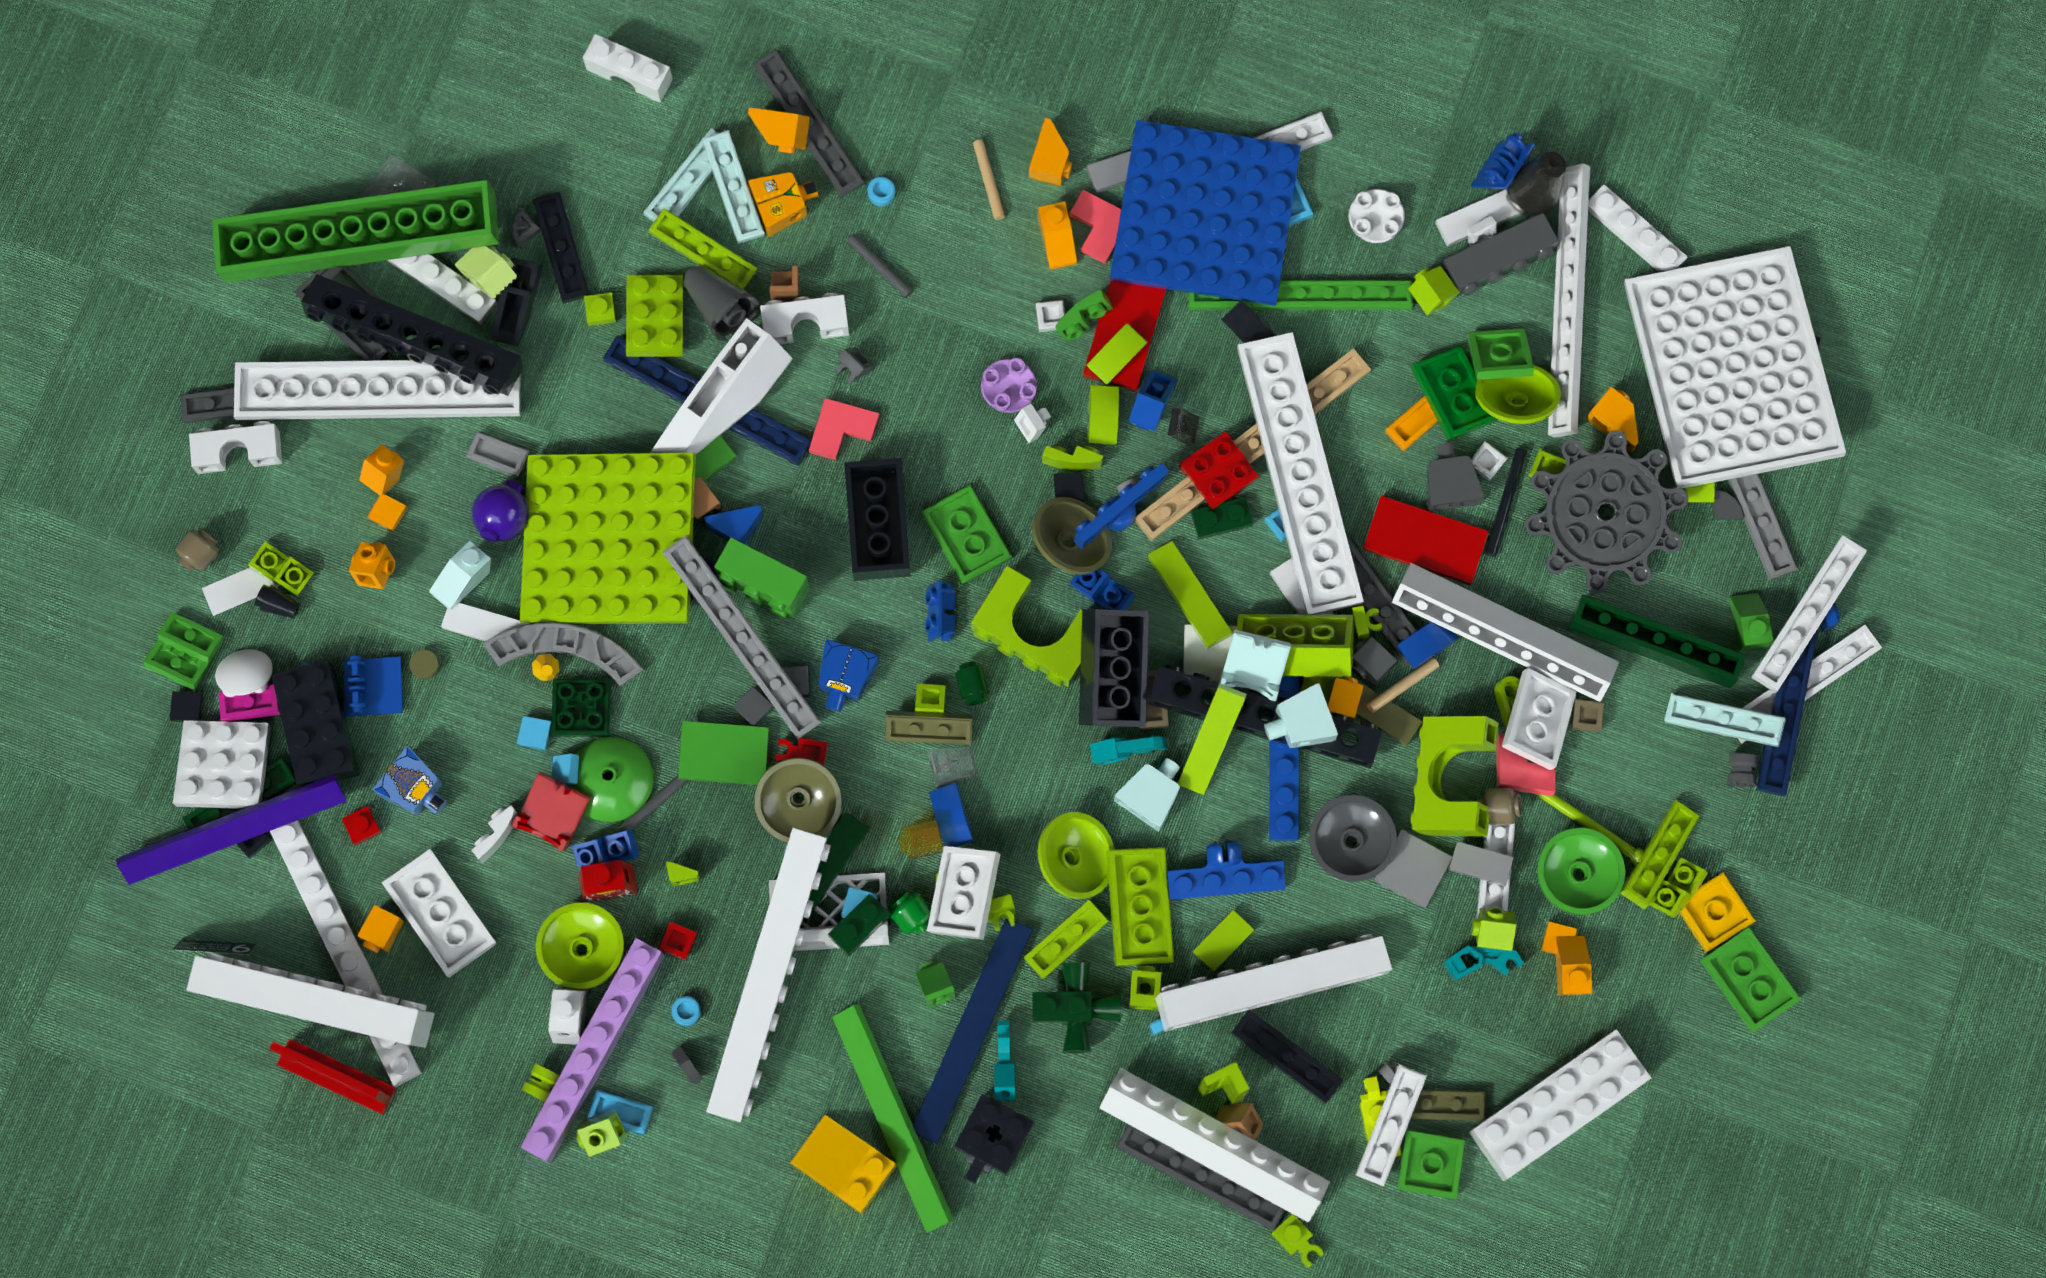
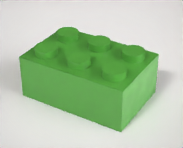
M731 537L714 566L718 580L726 590L735 593L736 590L746 595L745 599L758 606L763 603L771 607L770 611L783 619L786 616L792 619L795 618L810 591L806 575Z

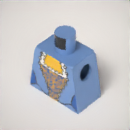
M408 746L405 747L372 789L381 798L415 815H419L425 806L437 815L447 804V800L436 793L442 786V782Z

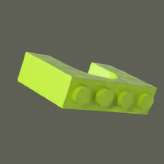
M1006 566L971 621V629L974 631L973 635L983 642L987 643L990 640L997 644V649L1006 656L1012 657L1014 654L1023 660L1022 664L1034 672L1039 669L1047 674L1046 678L1059 687L1064 684L1069 687L1080 670L1082 610L1080 609L1064 636L1056 643L1040 647L1024 642L1015 632L1012 620L1016 610L1031 588V580Z
M1487 716L1423 717V726H1421L1419 732L1421 746L1420 754L1417 756L1418 775L1417 782L1414 785L1415 805L1411 814L1412 830L1425 836H1488L1490 818L1488 806L1480 802L1448 801L1442 792L1441 776L1446 764L1459 753L1466 751H1496L1498 722Z

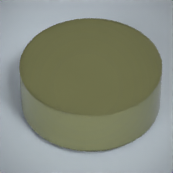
M419 650L410 658L409 667L415 677L421 680H428L438 673L439 660L433 652Z

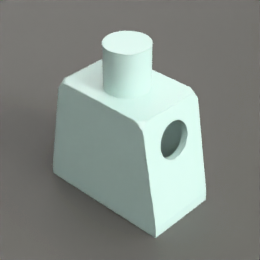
M1319 683L1277 705L1276 714L1278 720L1264 724L1269 740L1285 736L1289 748L1332 742L1338 736Z
M1169 758L1164 760L1158 770L1147 763L1116 793L1114 801L1159 832L1180 790V786L1172 780L1180 769L1179 765Z

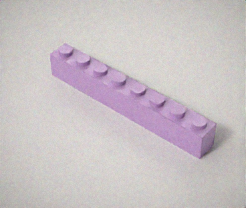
M637 938L634 940L522 1143V1149L550 1164L552 1163L665 956L660 950Z

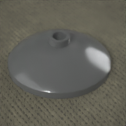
M1359 795L1341 796L1326 803L1314 817L1309 832L1310 849L1317 864L1330 876L1346 882L1365 881L1381 873L1390 863L1397 843L1396 828L1388 812L1374 800ZM1348 837L1354 838L1356 845L1353 847L1348 846L1346 839Z

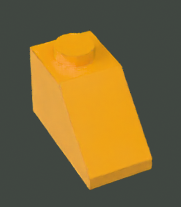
M748 108V114L768 144L779 146L778 152L795 154V149H806L810 117L793 113Z
M1045 118L1029 166V178L1061 187L1063 178H1069L1073 163L1069 162V151L1051 119Z
M1060 202L1038 207V222L1049 269L1053 270L1076 265L1077 259L1066 203Z
M1610 387L1590 411L1586 420L1606 436L1609 432L1615 430L1624 433L1627 438L1626 451L1631 454L1639 442L1634 404L1625 392Z
M1585 936L1556 937L1558 995L1592 994L1591 962Z

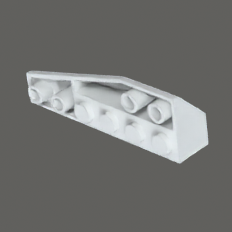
M746 318L692 390L650 453L698 454L762 401L790 364L792 357L770 334Z

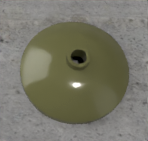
M1058 497L1048 500L1037 510L1033 518L1032 533L1039 551L1055 567L1071 574H1090L1100 569L1110 556L1112 540L1107 528L1082 550L1074 542L1075 536L1078 533L1076 528L1086 519L1094 520L1099 514L1089 505L1073 498Z
M801 757L785 759L771 766L759 780L754 798L755 811L765 830L781 841L788 843L792 828L824 836L833 828L840 815L842 805L840 786L834 775L817 761ZM801 792L804 795V799L796 801L793 795Z

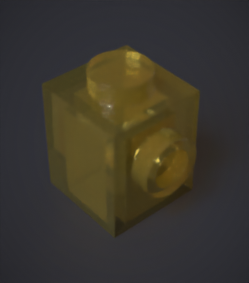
M936 820L902 827L903 836H899L898 839L901 853H908L909 860L943 852Z

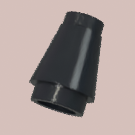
M263 585L254 605L260 607V611L293 619L300 603L295 602V600L273 585L270 587Z

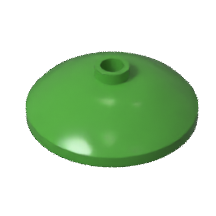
M603 737L589 742L577 752L576 755H579L577 784L568 786L591 797L584 812L586 816L600 822H620L629 819L648 802L654 786V772L649 758L635 743L620 737ZM606 772H613L614 775L611 780L603 779V775Z
M1572 828L1558 833L1545 845L1538 859L1537 877L1541 890L1554 906L1570 914L1589 915L1604 910L1618 897L1624 885L1625 864L1619 849L1607 836L1593 829ZM1580 870L1583 878L1576 879L1573 876V871Z

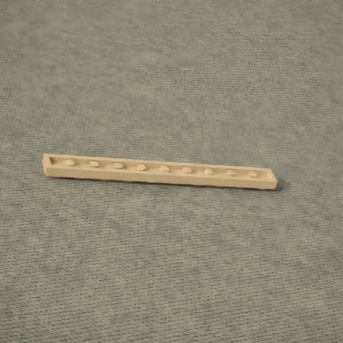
M1354 348L1307 384L1314 415L1370 373L1371 369ZM1257 423L1233 441L1250 465L1265 455ZM1186 477L1137 515L1134 521L1152 542L1203 503L1205 499L1190 478Z

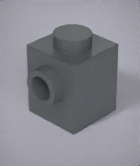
M1373 637L1367 642L1361 640L1353 648L1352 671L1360 679L1364 680L1366 678L1374 686L1383 679L1397 662Z

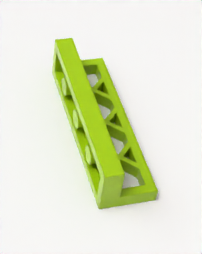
M1234 1062L1204 1077L1198 1088L1201 1098L1223 1088L1231 1105L1241 1102L1249 1091V1087L1237 1063Z

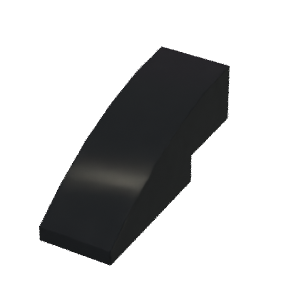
M512 258L511 261L514 266L511 269L517 276L501 292L490 340L518 347L530 316L544 265L520 258Z

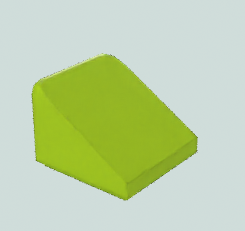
M666 861L669 880L672 886H680L701 880L698 871Z

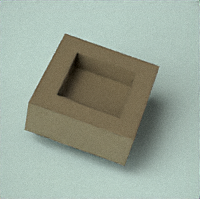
M1575 699L1571 730L1600 733L1602 730L1604 703Z

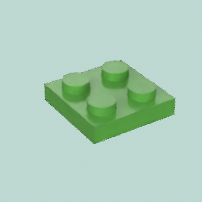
M1525 328L1469 332L1468 343L1477 380L1533 376L1534 367Z
M1406 1130L1397 1190L1456 1200L1465 1140Z

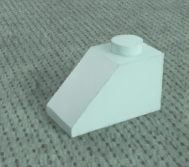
M469 541L449 560L429 590V593L451 611L490 573L491 558Z

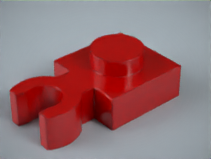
M799 738L798 746H795L787 739L778 740V745L787 747L788 752L785 755L776 754L775 759L777 761L801 757L825 765L828 742Z

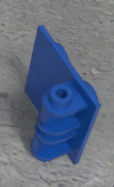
M1516 132L1508 135L1505 142H1498L1470 186L1472 188L1507 189L1514 182L1515 175L1521 166L1528 160L1535 144L1522 143L1523 137Z
M350 656V660H343L345 717L403 713L401 657L361 659V656Z

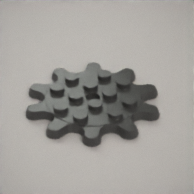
M1618 430L1609 432L1603 449L1598 453L1587 452L1576 439L1566 440L1561 448L1566 460L1565 469L1556 475L1545 471H1537L1531 477V486L1545 496L1547 505L1543 512L1531 515L1526 519V531L1536 536L1548 535L1554 540V551L1546 560V567L1549 572L1561 574L1571 565H1580L1587 574L1586 586L1593 593L1604 591L1610 574L1617 570L1626 572L1633 583L1637 585L1648 583L1651 579V570L1647 564L1649 553L1656 549L1675 553L1682 547V538L1679 534L1668 528L1666 518L1671 511L1684 508L1687 505V492L1681 488L1666 489L1660 485L1658 475L1667 464V456L1663 451L1654 449L1648 452L1645 457L1634 459L1626 451L1627 438L1625 434ZM1607 503L1613 506L1615 513L1610 520H1603L1599 517L1598 509L1602 504Z

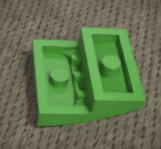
M172 612L158 632L157 642L143 661L144 667L195 691L212 663L223 640V635Z

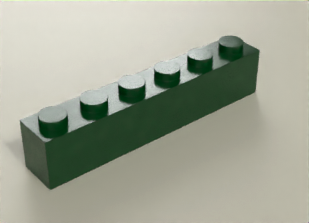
M1584 595L1577 602L1568 627L1572 631L1730 689L1738 681L1746 655Z

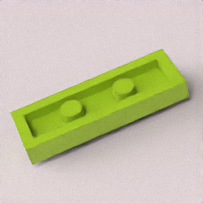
M1088 900L1024 957V960L1044 980L1108 923V920Z

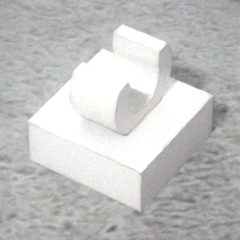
M1032 404L1021 409L1014 421L1028 443H1031L1040 437L1046 428V420L1050 419L1051 415L1046 408L1036 412Z

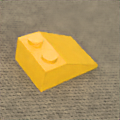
M826 1115L823 1116L790 1162L861 1215L897 1167L893 1161Z

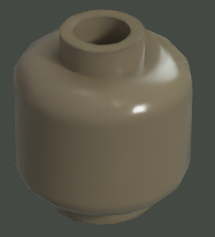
M202 528L198 531L189 530L176 546V552L181 557L178 562L191 572L194 568L201 571L206 570L219 554V548L216 546L218 541Z
M1511 787L1487 789L1484 793V799L1478 800V802L1488 806L1489 825H1511L1516 822L1517 817L1522 815L1521 796L1516 794Z

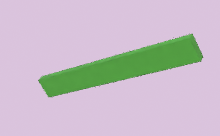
M1280 280L1276 306L1243 302L1251 310H1412L1413 296L1408 290L1412 285V280ZM1188 293V310H1231L1239 302V300Z
M859 1004L853 1005L832 1018L926 1233L932 1232L954 1221V1218Z

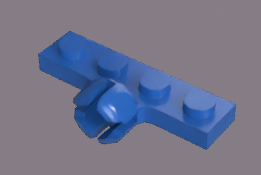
M1162 463L1156 468L1150 466L1140 475L1142 480L1133 486L1130 483L1119 492V496L1109 498L1097 511L1099 515L1094 520L1086 519L1076 528L1078 532L1074 539L1076 545L1082 550L1107 528L1114 531L1126 530L1135 520L1136 504L1166 480L1169 470Z
M1225 840L1226 856L1223 857L1220 842H1212L1206 848L1207 862L1205 865L1167 869L1169 899L1286 890L1284 862L1282 859L1245 862L1242 859L1240 844L1232 840Z

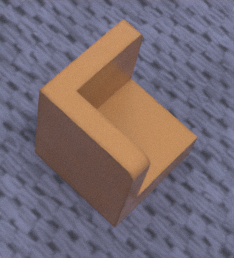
M792 265V271L771 272V301L792 302L795 298L800 297L798 265Z
M700 476L695 479V519H700L713 509L716 512L722 510L720 502Z
M1251 1102L1222 1106L1215 1117L1216 1120L1253 1140H1256L1264 1125Z

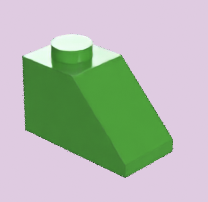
M1759 594L1730 596L1729 602L1738 652L1767 649L1774 641L1769 613Z
M934 960L919 966L920 971L915 972L928 1009L955 999V991L943 962L936 964Z

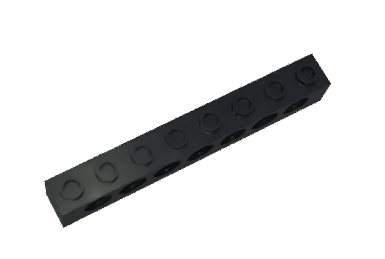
M318 274L314 277L301 300L305 315L314 322L319 323L323 321L328 323L339 332L345 333L347 331L355 334L364 342L380 344L391 353L399 352L407 355L409 359L416 363L424 362L432 365L441 373L447 374L449 372L457 375L462 381L468 384L476 383L484 386L487 391L493 394L501 393L509 396L523 370L521 356ZM332 305H340L338 308L330 309ZM358 315H366L361 319H355ZM383 325H391L388 329H380ZM409 335H416L414 339H405ZM435 345H441V346H442V347H441L440 349H438V350H432V349H431V348H432L433 346H435ZM462 355L468 356L464 360L456 359L457 357ZM485 366H493L490 370H482Z
M1166 665L1165 668L1159 666L1149 698V705L1204 720L1210 705L1203 701L1202 696L1205 693L1215 694L1219 683L1209 681L1210 677L1201 673H1193V676L1182 673V669L1177 666ZM1178 685H1186L1190 689V694L1185 697L1178 696L1174 688ZM1230 687L1246 694L1244 700L1246 709L1238 714L1232 729L1268 739L1264 724L1278 720L1276 714L1277 705L1287 700V698L1277 697L1276 701H1272L1258 691L1249 689L1247 692L1237 689V687ZM1261 709L1270 710L1273 713V719L1269 721L1260 719L1258 711ZM1332 713L1331 717L1338 733L1335 741L1296 747L1371 769L1382 730L1376 729L1377 726L1373 723L1360 721V724L1349 721V717ZM1345 733L1353 734L1357 739V743L1354 745L1345 744L1342 740V735ZM1285 736L1272 740L1288 745Z

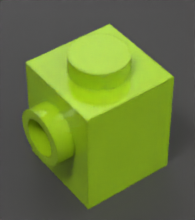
M1441 266L1429 270V268L1421 270L1414 277L1416 281L1408 288L1427 316L1445 308L1460 293Z
M1498 907L1480 908L1478 918H1473L1471 935L1476 936L1477 947L1512 951L1516 930L1515 912L1504 911Z
M616 1109L583 1121L577 1130L578 1143L582 1149L586 1150L588 1157L620 1146L627 1136Z

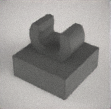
M856 347L844 349L839 355L838 359L842 363L838 365L836 371L838 373L844 372L848 367L851 375L846 381L850 383L856 381L859 376L868 375L875 365Z

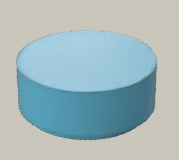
M877 177L869 183L867 188L868 198L873 204L886 206L894 200L895 186L890 179Z
M680 997L672 1005V1017L679 1025L692 1026L701 1017V1006L693 997Z

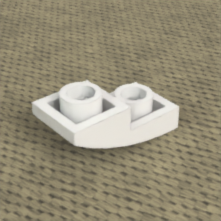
M512 806L507 809L505 807L498 809L491 816L492 820L488 823L494 833L492 835L485 834L475 842L476 847L472 849V852L482 864L499 849L513 829L511 825L518 814Z

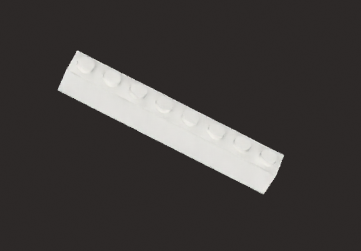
M1410 563L1392 601L1393 604L1601 702L1619 664L1618 661L1412 563Z
M1372 934L1357 937L1356 943L1346 945L1345 941H1340L1328 945L1329 950L1318 952L1317 948L1301 952V957L1291 959L1290 955H1285L1273 959L1274 964L1263 966L1262 962L1246 966V971L1235 974L1234 969L1218 973L1217 979L1207 981V977L1204 976L1189 981L1190 985L1179 988V984L1161 988L1162 993H1159L1155 999L1164 1031L1386 975L1392 970L1383 936L1373 938Z
M1122 1068L1117 1073L1100 1106V1109L1307 1222L1310 1221L1330 1183V1181Z

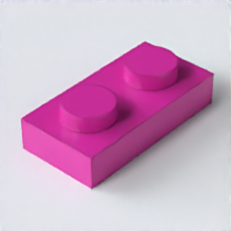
M273 684L269 685L267 690L262 693L253 692L234 697H227L223 692L218 693L222 722H235L281 715Z

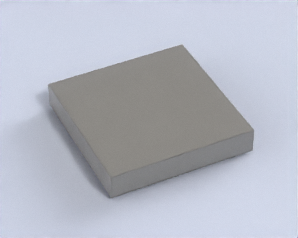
M1401 829L1397 836L1395 853L1390 863L1375 877L1374 882L1426 908L1452 856Z

